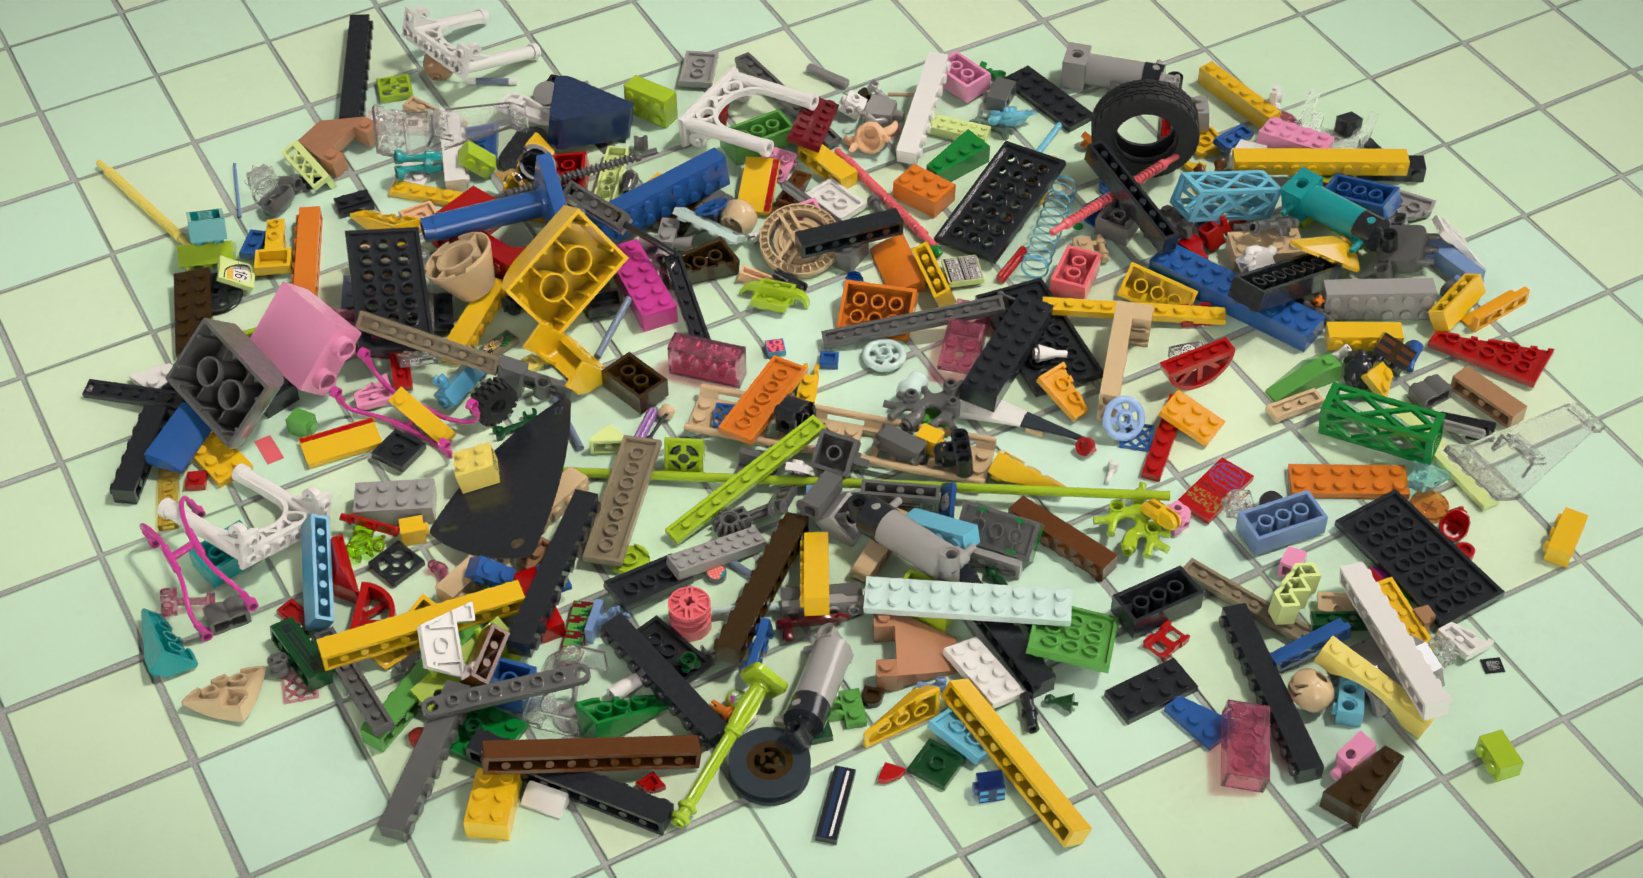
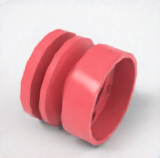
M686 586L677 589L669 597L668 615L669 626L688 642L701 640L708 635L712 627V614L709 595L703 589Z

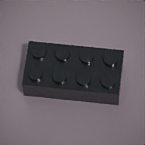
M1180 565L1112 595L1110 611L1115 617H1119L1118 621L1134 639L1160 627L1167 620L1172 622L1201 609L1204 592Z

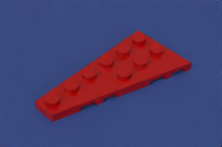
M1437 330L1428 343L1430 348L1532 388L1536 385L1555 351L1552 348L1541 350L1538 349V346L1533 345L1530 348L1522 347L1518 343L1488 339V341L1478 340L1476 336L1465 338L1460 337L1457 333Z

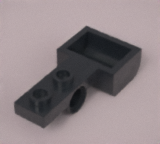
M608 281L586 306L588 318L594 319L616 315L623 303L620 287L611 288Z

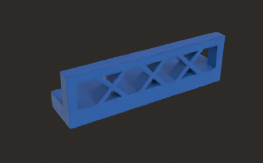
M1338 618L1271 652L1270 654L1279 673L1319 654L1332 636L1341 642L1351 638V626L1349 623H1343L1341 618Z

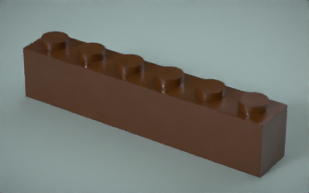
M1024 495L1008 508V513L1043 523L1044 527L1039 542L1056 552L1059 556L1072 562L1076 567L1083 569L1092 577L1102 582L1116 569L1118 554Z

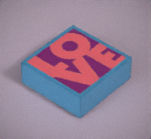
M783 338L765 340L768 358L773 357V355L786 356Z

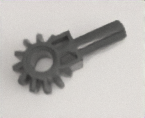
M769 503L747 511L744 506L734 508L733 510L726 508L724 512L719 511L718 515H715L713 519L714 532H716L718 537H723L750 528L752 521L769 515L767 509Z

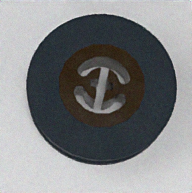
M761 727L751 730L742 735L730 750V782L735 791L749 802L763 806L785 804L798 797L808 785L811 774L808 747L801 750L796 749L786 736L783 728ZM779 761L782 762L783 767L779 766ZM759 765L760 771L755 766Z

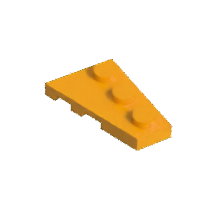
M1064 362L1039 376L1036 380L1072 422H1075L1088 412L1080 392L1076 391L1073 385L1074 380L1072 376H1069L1066 371Z

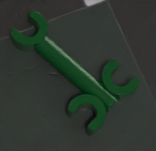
M532 408L531 415L523 411L524 420L506 427L494 426L492 432L493 435L496 434V440L502 441L505 439L506 434L519 430L537 416V410Z

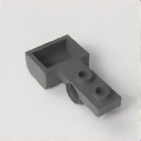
M501 355L497 378L504 379L517 392L518 395L516 396L518 398H521L525 387L532 389L533 396L539 400L547 399L549 395L558 396L559 399L570 398L572 389L565 386L566 381L528 370L529 363Z

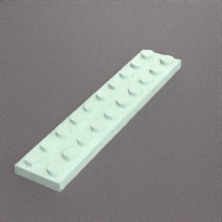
M866 576L863 613L1071 627L1072 589Z

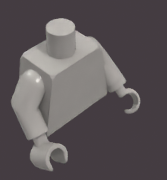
M873 79L867 89L870 92H875V94H872L865 111L861 112L860 106L856 107L857 113L863 115L864 123L869 121L877 122L884 128L891 125L894 120L903 121L905 111L897 110V101L890 99L881 89L879 90V82Z

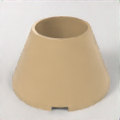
M482 232L466 233L458 236L459 240L451 244L449 242L445 243L430 256L424 267L425 275L430 281L464 302H471L483 297L495 284L491 241Z

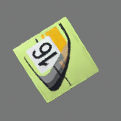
M221 255L219 256L216 281L251 292L255 281L254 266Z

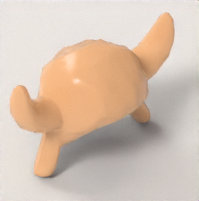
M894 121L891 125L883 128L877 122H866L858 127L855 136L848 137L845 135L844 143L850 147L849 152L852 153L857 149L870 155L878 153L883 149L885 143L890 141L889 137L896 133L898 123Z

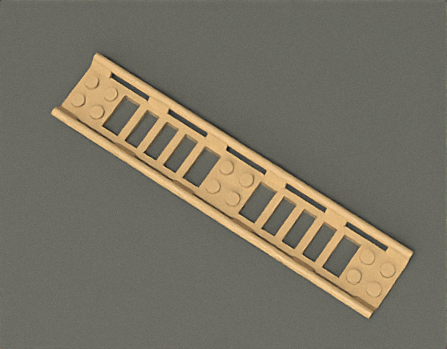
M701 383L699 398L689 422L684 424V431L736 440L719 433L718 428H712L713 413L715 412L716 402L737 403L718 399L719 394L741 398L746 391ZM815 404L816 417L826 426V430L855 438L861 441L862 435L876 438L878 431L883 429V425L891 424L895 427H900L901 420L899 419L889 421L887 417ZM720 408L717 409V413L722 412ZM727 414L721 415L723 419L727 416ZM828 414L863 420L864 426L828 419ZM776 415L768 423L754 444L772 447L787 435L786 433L779 432L777 438L767 437L772 422L776 419ZM718 417L715 420L716 423L721 421ZM923 424L918 425L913 430L919 431ZM938 426L936 427L937 429L945 431L944 436L951 437L950 429ZM968 432L969 440L977 441L976 446L970 445L973 458V475L968 478L958 477L955 467H950L949 470L935 468V457L931 455L927 466H913L906 462L897 461L898 458L890 455L889 459L879 458L880 449L873 446L871 455L861 454V458L869 460V465L962 483L986 484L989 476L988 470L994 458L997 437ZM808 444L799 452L813 454L816 446Z

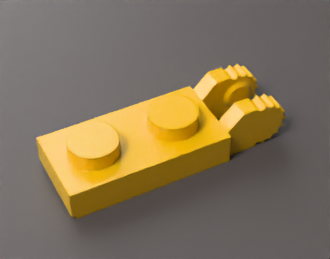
M804 363L803 366L807 367V373H808V370H809L808 363ZM819 364L814 366V375L806 373L800 381L797 391V397L814 404L819 385Z

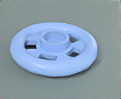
M1116 397L1104 409L1102 416L1103 427L1111 438L1117 441H1129L1135 438L1143 429L1145 423L1144 409L1140 402L1133 397ZM1123 403L1129 404L1128 410L1122 409ZM1113 409L1117 410L1114 418L1110 416ZM1133 412H1137V420H1133ZM1122 415L1125 416L1124 421H1121ZM1114 423L1119 427L1117 431L1112 428ZM1131 425L1133 430L1126 433L1125 428Z

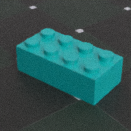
M222 208L186 212L191 244L194 243L195 246L205 245L208 241L223 243L224 239H227Z

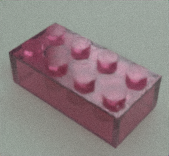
M674 332L668 344L669 374L735 388L741 387L747 374L746 347Z
M1228 699L1222 711L1221 786L1264 793L1270 781V706Z

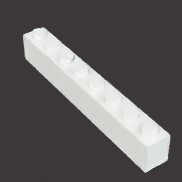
M928 52L896 149L897 162L917 165L918 159L922 158V147L926 145L927 133H930L931 130L930 122L935 118V108H938L939 96H942L943 93L942 85L946 83V73L951 68L948 54Z

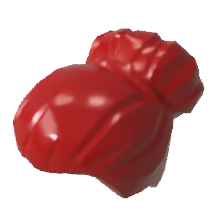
M1463 506L1450 509L1440 519L1438 528L1452 542H1458L1468 534L1471 523L1470 517Z

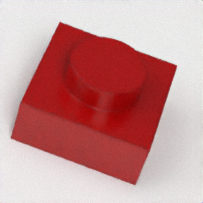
M207 470L187 471L186 491L206 490Z

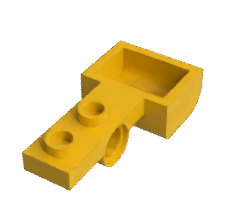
M285 218L267 220L265 248L255 250L254 271L256 276L293 273L292 262H294L292 248H286Z

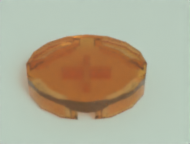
M1433 490L1417 491L1410 499V503L1431 523H1438L1450 508L1445 496Z

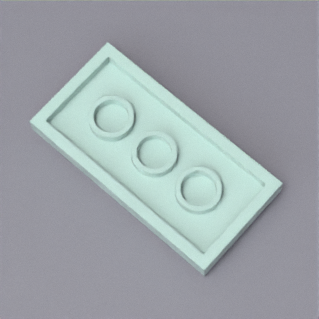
M685 207L674 208L672 214L677 215L676 219L685 223L692 222V226L697 229L709 230L708 234L714 237H724V241L733 245L734 243L738 245V243H744L746 240L745 235L704 216H697L694 211Z

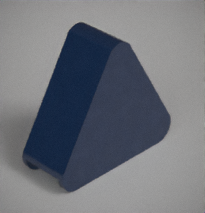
M558 76L554 82L547 143L554 149H566L621 140L623 138L627 139L631 134L634 104L573 77Z

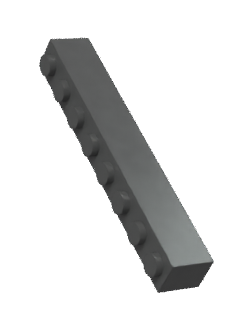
M447 680L440 695L471 688V686ZM437 705L434 706L432 712L438 709ZM467 712L447 717H438L437 719L433 718L432 720L428 719L378 824L382 836L407 842L409 835L413 834L415 822L418 816H421L423 813L426 799L432 794L434 781L440 777L441 766L449 757L450 747L457 740L458 730L465 723Z

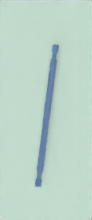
M233 163L238 218H242L236 163Z

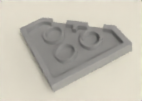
M1400 190L1401 205L1395 213H1405L1408 222L1431 216L1436 200Z

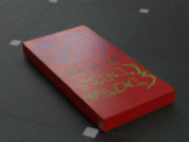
M1221 457L1178 500L1189 508L1193 516L1209 525L1253 481L1254 475Z

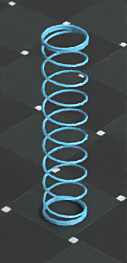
M1061 175L1057 179L1067 178L1071 180L1076 187L1075 192L1066 183L1054 182L1053 184H1065L1071 189L1073 194L1066 195L1061 191L1054 190L1052 184L1049 188L1050 192L1046 195L1047 200L1043 203L1044 209L1040 211V218L1036 221L1037 227L1033 230L1034 235L1030 238V245H1028L1026 250L1027 254L1023 256L1021 262L1022 272L1030 278L1045 277L1052 263V257L1055 254L1062 231L1059 237L1056 234L1057 239L1052 241L1045 235H1035V230L1039 228L1042 232L1050 234L1043 231L1040 227L1052 228L1038 225L1040 219L1048 223L1043 218L1052 219L1057 223H1048L1050 225L1060 224L1051 217L1041 216L1042 211H1046V209H1052L1060 213L1056 209L1045 208V203L1047 201L1050 203L1049 200L1060 202L1056 199H1048L1049 193L1059 199H1069V204L1066 206L1062 202L1060 203L1063 206H1056L1050 203L1055 207L1066 208V213L1053 216H1062L1064 219L1063 215L1067 214L1066 218H1068V213L1078 190L1077 183L1068 176ZM1036 236L1046 237L1050 241H1040L1052 242L1053 248L1049 250L1044 245L1032 243V238ZM1033 245L1043 246L1047 250L1037 249ZM1032 246L1039 251H1048L1050 257L1045 259L1038 253L1028 252V248ZM1030 254H1037L1041 256L1043 259L1036 256H1031ZM1032 258L1040 260L1045 264V267L1033 268L1025 260ZM1023 262L1032 269L1041 270L1047 268L1046 273L1042 276H1032L1024 270Z

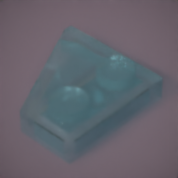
M1414 460L1407 487L1417 492L1427 493L1447 481L1451 472Z

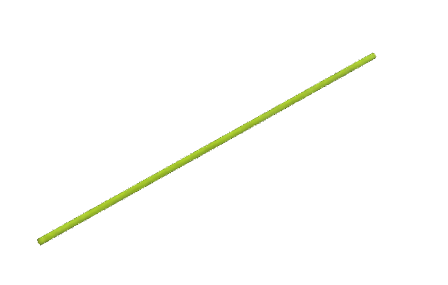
M573 467L588 476V478H609L612 469ZM654 470L651 480L725 483L735 474ZM768 475L758 484L806 486L814 485L819 478ZM842 478V488H861L862 479ZM881 480L941 486L942 483H952L931 481ZM956 483V492L1134 500H1151L1156 498L1159 501H1170V491Z

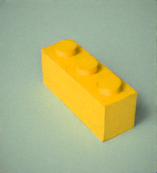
M1565 507L1562 514L1558 513L1554 523L1557 527L1552 526L1548 536L1551 540H1546L1542 550L1546 552L1543 560L1567 568L1589 515Z

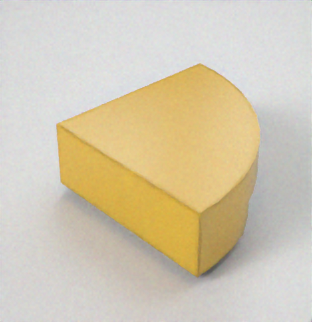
M1188 161L1182 166V169L1187 172H1194L1193 169L1196 166L1203 165L1206 169L1207 164L1200 161L1198 163H1190Z

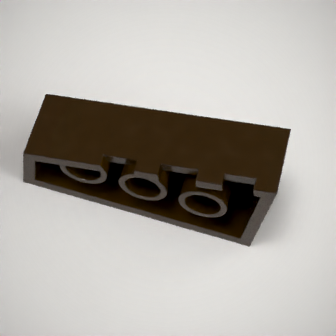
M1385 745L1324 790L1319 807L1358 829L1399 774L1405 756Z

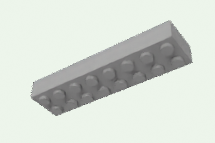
M752 526L667 555L666 565L679 581L731 563L734 560L737 561L763 552L767 541L757 528Z

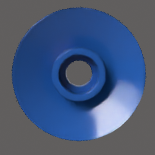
M718 198L706 202L695 210V214L697 216H710V218L716 217L720 214L719 211L728 204V199Z

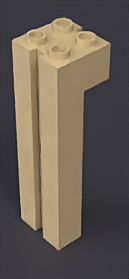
M1117 300L1099 394L1097 420L1102 421L1106 405L1112 399L1121 395L1129 345L1148 347L1153 305ZM1113 409L1110 416L1114 418L1117 410Z

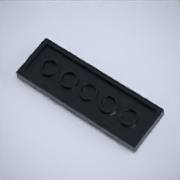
M1029 65L1004 77L1005 79L1016 81L1015 93L1054 122H1060L1062 128L1069 133L1091 121L1093 112Z

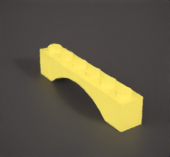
M1334 636L1330 638L1314 660L1315 663L1330 674L1350 679L1373 692L1390 708L1400 725L1418 739L1435 719L1423 720L1401 685Z

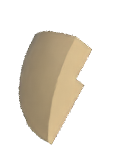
M247 667L240 669V673L230 677L226 674L217 676L210 680L211 685L204 687L202 690L197 687L181 703L183 706L206 716L228 721L244 722L256 703L264 680L266 667Z

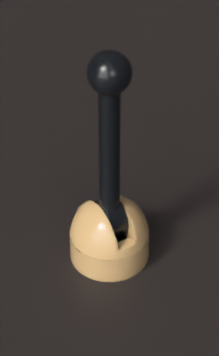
M668 404L661 406L659 409L660 420L646 438L653 439L663 420H670L674 416L675 409Z

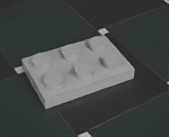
M686 50L679 86L710 88L713 85L719 52Z

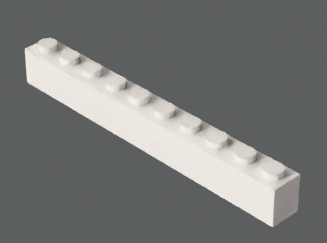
M1363 562L1341 566L1339 571L1340 585L1422 719L1429 720L1448 715L1449 705H1451L1450 695L1445 693L1440 679L1436 678L1433 674L1431 665L1427 664L1422 651L1416 647L1414 638L1406 631V626L1399 620L1396 610L1392 609L1388 597L1382 593L1379 583L1375 582L1371 570L1367 569Z

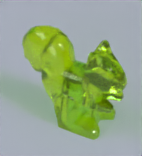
M359 525L353 527L352 536L346 548L348 555L358 564L362 561V555L367 554L373 558V552L381 553L384 551L386 535L372 538L375 533L373 530Z

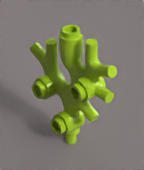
M1140 482L1135 490H1146L1147 484ZM1115 499L1109 503L1107 515L1093 517L1094 525H1108L1107 536L1114 537L1117 523L1122 519L1129 518L1135 521L1136 525L1126 531L1121 541L1120 550L1124 556H1132L1135 553L1139 538H1144L1146 541L1143 557L1146 559L1151 558L1153 549H1159L1166 554L1170 551L1171 547L1162 543L1159 539L1160 537L1170 538L1171 531L1161 529V525L1155 521L1149 522L1151 519L1140 511V506L1147 502V500L1131 499V505L1125 506L1123 501Z

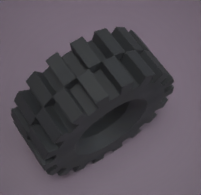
M493 377V380L488 378L486 383L483 381L480 383L481 386L479 388L476 387L474 389L476 392L471 393L470 397L479 403V422L483 426L489 427L491 425L493 427L496 426L497 422L500 424L503 419L507 420L509 418L507 415L514 412L512 408L517 406L515 402L518 401L516 396L518 394L504 379L500 377Z

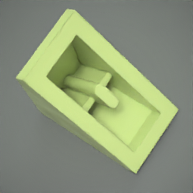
M610 424L589 438L590 454H618L624 434Z

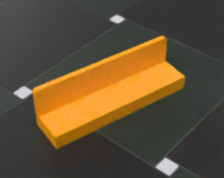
M1524 286L1515 292L1509 290L1464 315L1460 321L1472 331L1477 332L1526 304L1530 289Z

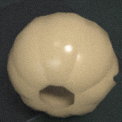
M733 199L729 200L728 204L720 210L719 221L721 225L731 226L728 228L747 235L756 226L757 213L754 207L745 200Z
M1304 668L1297 671L1290 678L1288 692L1292 700L1302 709L1310 713L1323 711L1332 703L1334 687L1321 672L1312 668Z

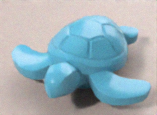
M1007 106L1003 107L1001 112L991 110V117L987 121L991 126L999 124L1004 127H1015L1023 124L1030 116L1037 114V111H1028V109L1017 111V107Z

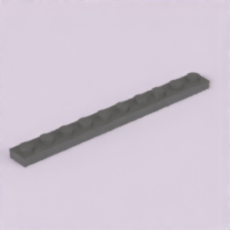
M749 52L735 57V63L747 75L785 86ZM773 98L793 118H797L802 106ZM831 128L823 142V145L828 149L842 143V138Z
M1002 295L824 330L821 333L826 350L1004 314L1006 311Z

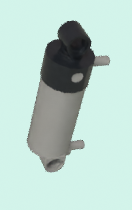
M854 494L849 498V518L856 522V528L860 533L874 542L883 545L934 579L959 582L960 569L970 561V555L977 549L975 544L971 543L967 548L962 549L937 536L897 509L902 504L900 497L895 498L891 503H887L879 497L868 501V498L863 494Z
M826 623L821 626L815 636L814 644L804 646L803 652L810 655L794 694L789 700L784 715L774 717L773 723L776 726L785 724L784 732L798 750L809 746L813 738L820 736L824 731L832 705L848 665L851 664L854 656L850 645L842 638L833 623Z

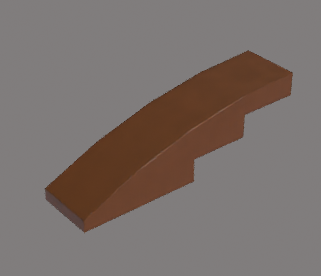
M795 170L788 181L805 192L812 174ZM782 190V193L776 199L775 207L770 211L768 217L777 209L799 203V201Z

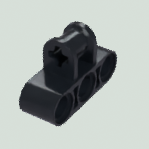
M963 428L954 429L951 432V441L940 442L933 447V453L936 456L935 464L940 468L955 467L958 477L968 478L973 475V458L967 430Z

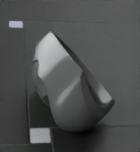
M279 185L260 199V205L264 214L269 217H275L292 203L295 198V191L292 185Z

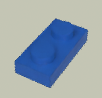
M250 229L239 251L240 258L255 260V250L263 249L265 245L266 231Z

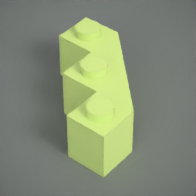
M1314 562L1295 563L1290 573L1281 582L1280 587L1274 592L1268 613L1275 625L1294 624L1299 609H1305L1309 595L1315 594L1322 575Z

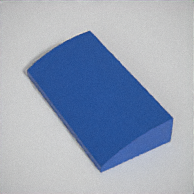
M182 402L144 453L147 465L182 474L212 431L210 427L188 403Z

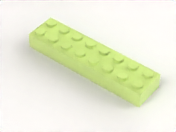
M935 114L934 120L930 122V133H927V135L955 141L969 129L987 143L991 135V126Z
M608 146L603 163H605V160L607 162L610 159L614 160L615 157L619 159V156H629V147ZM624 164V166L619 165V168L617 166L614 169L609 168V171L605 169V172L600 171L594 194L608 202L617 198L622 183V175L625 173L627 164Z

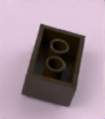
M631 352L626 353L601 370L603 387L640 414H643L650 407H653L669 395L668 379Z

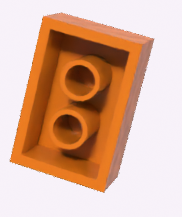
M916 164L910 166L893 181V198L933 218H936L955 201L956 184Z

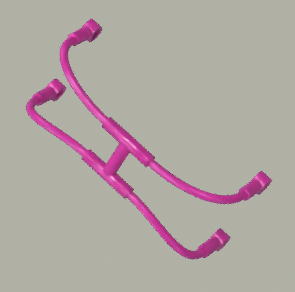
M361 347L357 357L363 359L366 366L370 368L379 382L394 394L396 390L381 377L373 366L370 350ZM333 386L330 389L329 396L335 398L337 403L348 411L389 422L392 426L429 442L448 459L453 458V452L450 448L451 441L441 438L438 443L423 434L422 431L414 428L415 424L411 420H408L405 424L397 419L353 408L345 403L341 388ZM472 398L467 400L465 407L471 410L475 417L473 419L449 417L424 405L435 416L449 422L473 424L480 419L479 403Z
M182 496L179 500V512L185 528V534L189 539L188 543L172 553L168 544H165L163 539L151 527L144 523H141L139 527L151 548L161 546L165 558L178 577L185 607L193 627L199 632L202 641L207 642L213 638V633L209 627H204L200 621H197L193 614L181 567L177 562L178 558L195 549L197 555L202 558L205 564L239 593V597L244 601L248 611H255L259 604L254 597H250L246 591H243L207 558L206 552L196 534L189 527L185 515L184 502L186 501L187 506L192 510L191 512L203 518L206 513L203 507L197 505L193 499Z

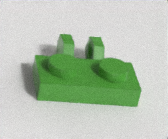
M859 688L838 691L839 700H834L828 720L831 722L844 720L847 730L866 727L867 718Z

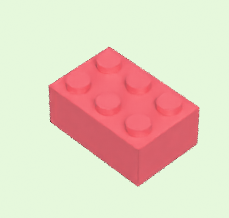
M1067 245L1051 277L1050 291L1053 296L1087 299L1100 271L1102 254Z

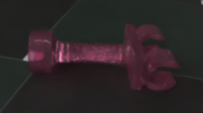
M170 588L161 589L160 595H168L160 596V601L162 602L161 614L163 616H170L172 614L178 616V606L185 605L184 599L177 597V588H173V590ZM207 593L205 597L201 598L189 597L190 605L207 606L210 603H215V593Z

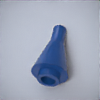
M1410 340L1405 343V345L1417 352L1406 369L1408 372H1413L1415 362L1424 348L1423 344L1418 340Z

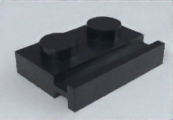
M367 189L333 198L341 219L349 217L350 213L375 209Z

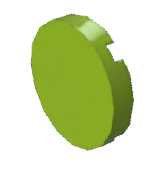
M639 544L630 545L622 567L611 566L615 574L620 575L650 562L649 552Z

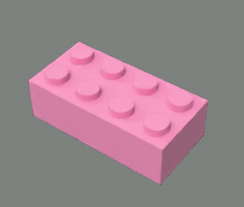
M1271 117L1260 129L1257 143L1267 145V148L1333 149L1335 137L1330 136L1328 133H1320L1312 128H1304L1296 123H1288L1280 118Z

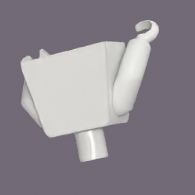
M1258 245L1247 246L1245 253L1235 261L1241 273L1274 264L1273 257L1278 251L1272 245L1268 248Z

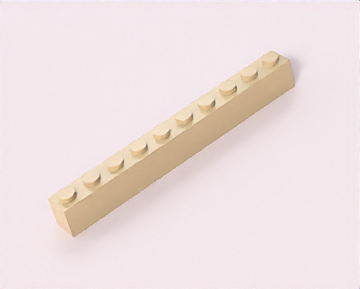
M571 466L562 473L556 498L544 531L565 512L575 489L589 490L588 476ZM514 540L511 543V547H521L524 544V540ZM469 555L435 586L437 598L440 601L444 602L466 594L478 592L483 585L476 584L473 580L464 577L469 558L475 557V555ZM489 558L499 563H502L506 566L508 565L509 561L512 560L501 558Z

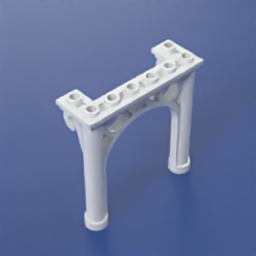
M405 6L402 37L463 80L466 79L468 73L528 59L535 60L541 56L540 47L536 43L493 54H480L482 48L476 42H471L467 46L457 42V47H454L443 38L442 34L449 30L476 24H487L489 14L485 8L434 19L428 18L430 12L423 6H419L415 10Z
M733 65L679 117L678 125L681 146L685 148L692 144L696 148H702L707 143V139L714 138L769 157L773 152L774 142L724 126L718 119L722 109L736 99L746 103L753 95H766L805 107L809 110H815L819 102V96L812 92L806 93L740 73L736 66ZM708 114L712 115V116L707 117V118H702L704 115H708Z
M241 463L234 468L232 479L278 505L283 514L276 522L262 529L256 527L248 530L244 524L237 522L229 526L228 530L216 527L184 508L187 522L194 533L237 559L240 565L239 568L244 570L301 541V524L310 513L329 516L330 518L332 492L320 494L317 488L311 486L303 490L302 496H295ZM171 498L163 499L157 508L158 515L184 527L180 517L179 504ZM288 520H299V521H297V522H291V521H288Z

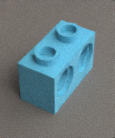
M1340 677L1338 686L1334 685V698H1336V702L1332 704L1331 714L1335 715V724L1360 727L1364 715L1365 689L1362 685L1350 679Z

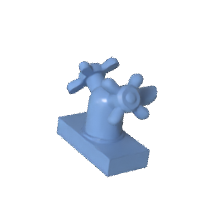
M595 599L584 629L585 642L594 644L598 631H601V626L616 616V610L618 614L622 613L627 619L631 616L630 613L623 611L617 605L608 609V616L604 615V600Z

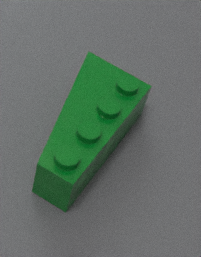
M967 129L926 165V170L952 182L988 163L990 145Z

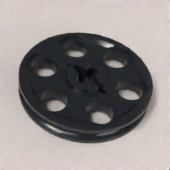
M218 272L211 273L213 316L225 314L233 310L243 298V289L228 284H220L221 282L216 281ZM232 290H237L236 293H233V294H230V293H229V292L232 291ZM223 302H228L227 305H224V306H221V305H220V304L223 303Z

